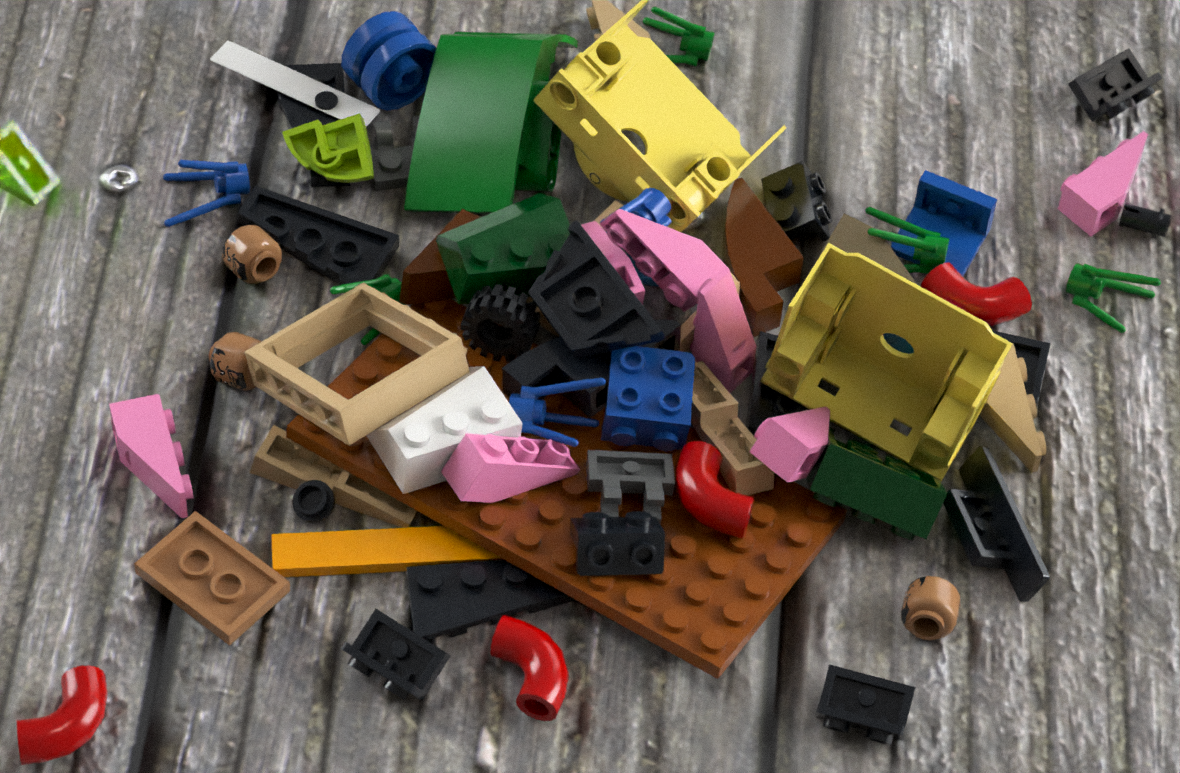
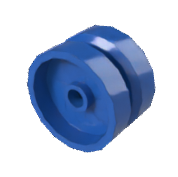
M397 11L382 12L363 23L347 41L342 53V68L347 76L363 90L377 108L386 111L396 110L414 102L425 92L436 47L425 35L420 34L416 26L404 14Z

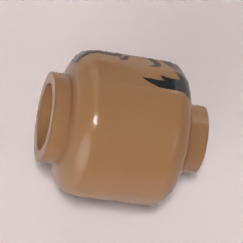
M246 225L236 229L226 239L222 249V258L226 266L241 280L248 284H258L271 279L277 273L282 260V251L279 244L259 226Z
M238 332L225 334L219 341L213 344L209 352L210 368L214 378L221 383L243 391L254 389L256 386H254L244 352L262 341Z
M936 576L917 578L907 588L902 604L901 620L905 628L923 640H936L946 637L953 631L957 623L960 610V594L953 584L943 578Z

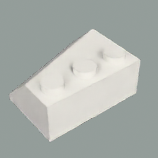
M484 366L468 367L469 373L366 435L403 494L446 481L441 470L466 433L521 437L523 423Z

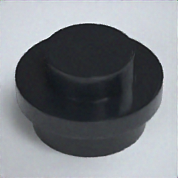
M310 480L301 484L295 491L292 500L293 509L302 520L317 523L323 521L332 513L335 506V495L326 483L319 480Z

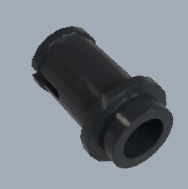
M1126 202L1122 210L1119 226L1153 234L1152 238L1157 239L1158 236L1166 237L1172 215L1166 214L1165 209L1162 208L1158 212Z

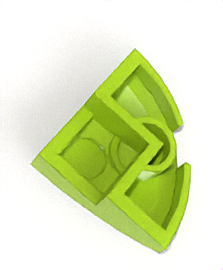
M360 113L326 125H322L319 120H315L282 132L289 150L307 170H314L325 176L327 180L335 182L354 183L374 179L370 143L365 121Z

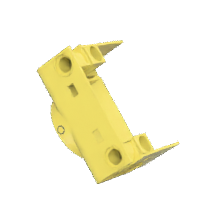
M641 0L583 53L577 54L564 70H559L533 101L573 142L578 164L591 183L605 194L627 202L638 197L646 188H655L661 191L671 204V211L667 216L672 222L668 228L682 232L740 176V173L786 127L783 125L751 156L741 146L740 133L677 66L650 38L636 36L627 26L649 1ZM629 130L638 134L645 144V154L643 155L621 131Z
M828 243L788 307L771 358L765 366L767 370L760 382L808 409L826 406L830 409L831 422L903 462L942 481L977 421L1001 373L1000 369L1013 343L995 334L983 320L860 253H846ZM891 333L902 337L912 346L914 353L908 354L894 349L886 342L883 334ZM822 379L839 388L836 396L817 387ZM894 419L911 428L908 436L889 427Z

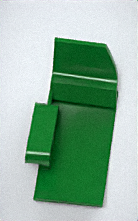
M457 31L454 34L440 35L418 121L404 210L411 212L459 213L464 209L473 214H490L512 205L515 190L552 192L557 179L562 130L533 100L550 82V67L555 61L556 48H577L578 40L563 34Z

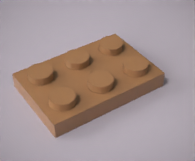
M196 511L134 563L135 573L229 646L290 592V581Z

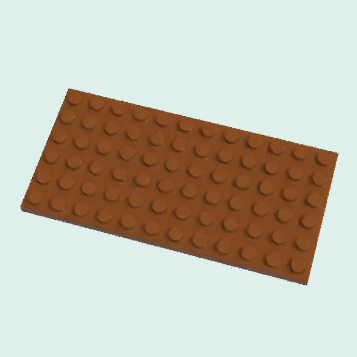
M452 299L412 304L410 306L418 314L427 319H432L436 324L452 333H457V336L462 339L463 346L467 348L466 359L468 367L484 366L503 393L502 367L510 362H506L504 356H502L500 362L493 361V354L490 353L485 358L480 355L481 348L478 347L473 350L469 346L472 339L464 340L462 336L464 330H461V322L467 307L458 305ZM382 333L327 387L349 400L421 355ZM533 343L531 349L537 347L538 345ZM503 393V395L505 396V398H506L507 401L509 402V399H510V398ZM561 393L547 395L542 399L546 401V412L589 418ZM606 407L590 418L599 421L598 427L576 426L546 421L543 426L536 425L578 440L576 447L564 444L569 449L570 456L580 468L578 474L494 503L460 501L447 480L403 494L367 436L349 446L300 414L287 425L286 431L288 439L716 679L722 675L844 523L847 513L846 509L838 505L832 507L814 499V492L793 481L787 483L774 473V489L748 495L754 497V503L745 536L741 539L702 525L683 507L674 486L673 496L664 495V507H661L660 525L665 531L663 573L580 576L576 571L577 548L570 536V518H583L584 513L600 512L601 492H588L586 471L588 450L672 454L674 479L676 477V465L682 451L678 449L661 451L652 446L636 444L619 446L611 441H602V424ZM690 427L686 444L692 441H702L696 430ZM521 433V437L549 440L537 435ZM719 471L717 476L719 484L724 488L730 490L728 484L726 483L722 474ZM621 493V505L618 504L619 517H625L626 513L632 511L643 512V494Z

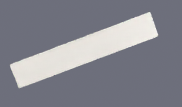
M226 41L210 58L215 63L340 120L360 113L367 127L381 111L372 105L231 41ZM324 91L332 92L337 96L338 104L331 110L319 109L315 105L316 95Z

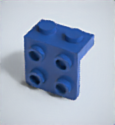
M925 170L919 179L914 207L905 221L929 231L941 233L940 237L950 238L945 263H951L963 277L990 232L997 199ZM900 229L897 233L917 239V235ZM892 242L891 248L898 257L915 264H920V261L913 260L915 247Z
M640 346L613 350L611 352L607 405L602 424L601 440L611 441L619 446L636 444L652 446L661 451L682 450L686 444L691 425L695 370L694 355L689 352Z

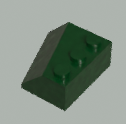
M538 193L437 236L436 243L458 305L469 304L474 293L477 290L481 292L484 286L489 285L493 291L495 284L502 285L503 291L507 292L510 286L516 288L515 295L520 296L523 292L530 297L528 292L537 277L545 272L547 261L554 250L560 251L570 235L568 231L570 224L559 198Z
M829 427L828 444L806 478L809 489L814 491L813 498L832 507H836L838 502L853 508L852 515L871 524H875L876 519L892 525L890 531L905 539L913 541L915 536H919L927 540L948 494L940 479L891 456H886L883 462L877 456L878 452L859 440L848 439L847 443L835 439V429Z

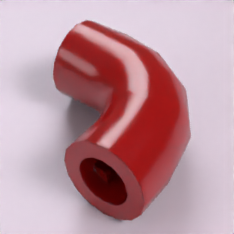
M943 263L931 270L921 283L922 288L983 320L989 326L1012 321L1030 312L1032 309V300L1028 289L1019 278L1014 276L993 286H976L965 280L951 263Z
M692 441L685 444L676 465L675 488L683 507L702 525L720 533L743 539L751 516L754 497L730 491L719 484L717 476L722 464V455L717 448L702 441Z
M503 615L495 629L490 654L492 657L519 666L524 672V683L516 698L517 707L531 718L540 721H552L556 719L564 701L569 679V672L562 649L547 632L526 621Z
M77 666L67 670L61 677L62 703L58 709L50 715L40 718L17 720V738L21 765L47 762L70 755L91 740L103 722L105 714L107 683L103 670L94 666Z

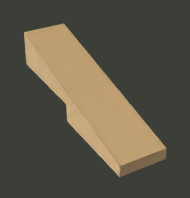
M703 361L695 362L691 423L702 442L713 445L721 453L722 464L719 471L730 490L748 496L774 489L775 472L750 453L757 439L738 418V402Z
M275 425L272 426L256 453L249 472L296 490L307 481H322L332 489L335 495V504L401 528H409L417 513V510L288 439L286 431Z

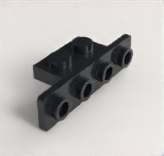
M979 446L959 469L967 491L950 489L943 504L971 565L1004 569L1019 601L1028 602L1046 584L1050 575L989 447Z

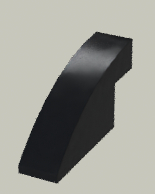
M654 319L662 329L665 338L659 342L639 346L679 351L681 324L676 320ZM560 337L549 340L525 352L502 367L503 393L510 398L512 393L521 394L522 386L541 387L602 377L606 380L603 386L561 393L591 418L607 405L612 351L575 358ZM545 395V396H538V399H539V400H542V399L545 398L547 395Z

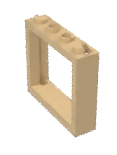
M364 282L244 352L254 386L349 446L469 373L466 359L467 348L463 346L462 339L457 336V333L448 331L436 324L432 319L425 318L413 311L409 306L402 305L388 297L384 292L381 293ZM368 326L375 328L421 355L349 400L298 369L300 366Z

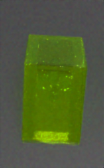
M12 119L0 128V188L25 203L34 206L56 187L61 180Z

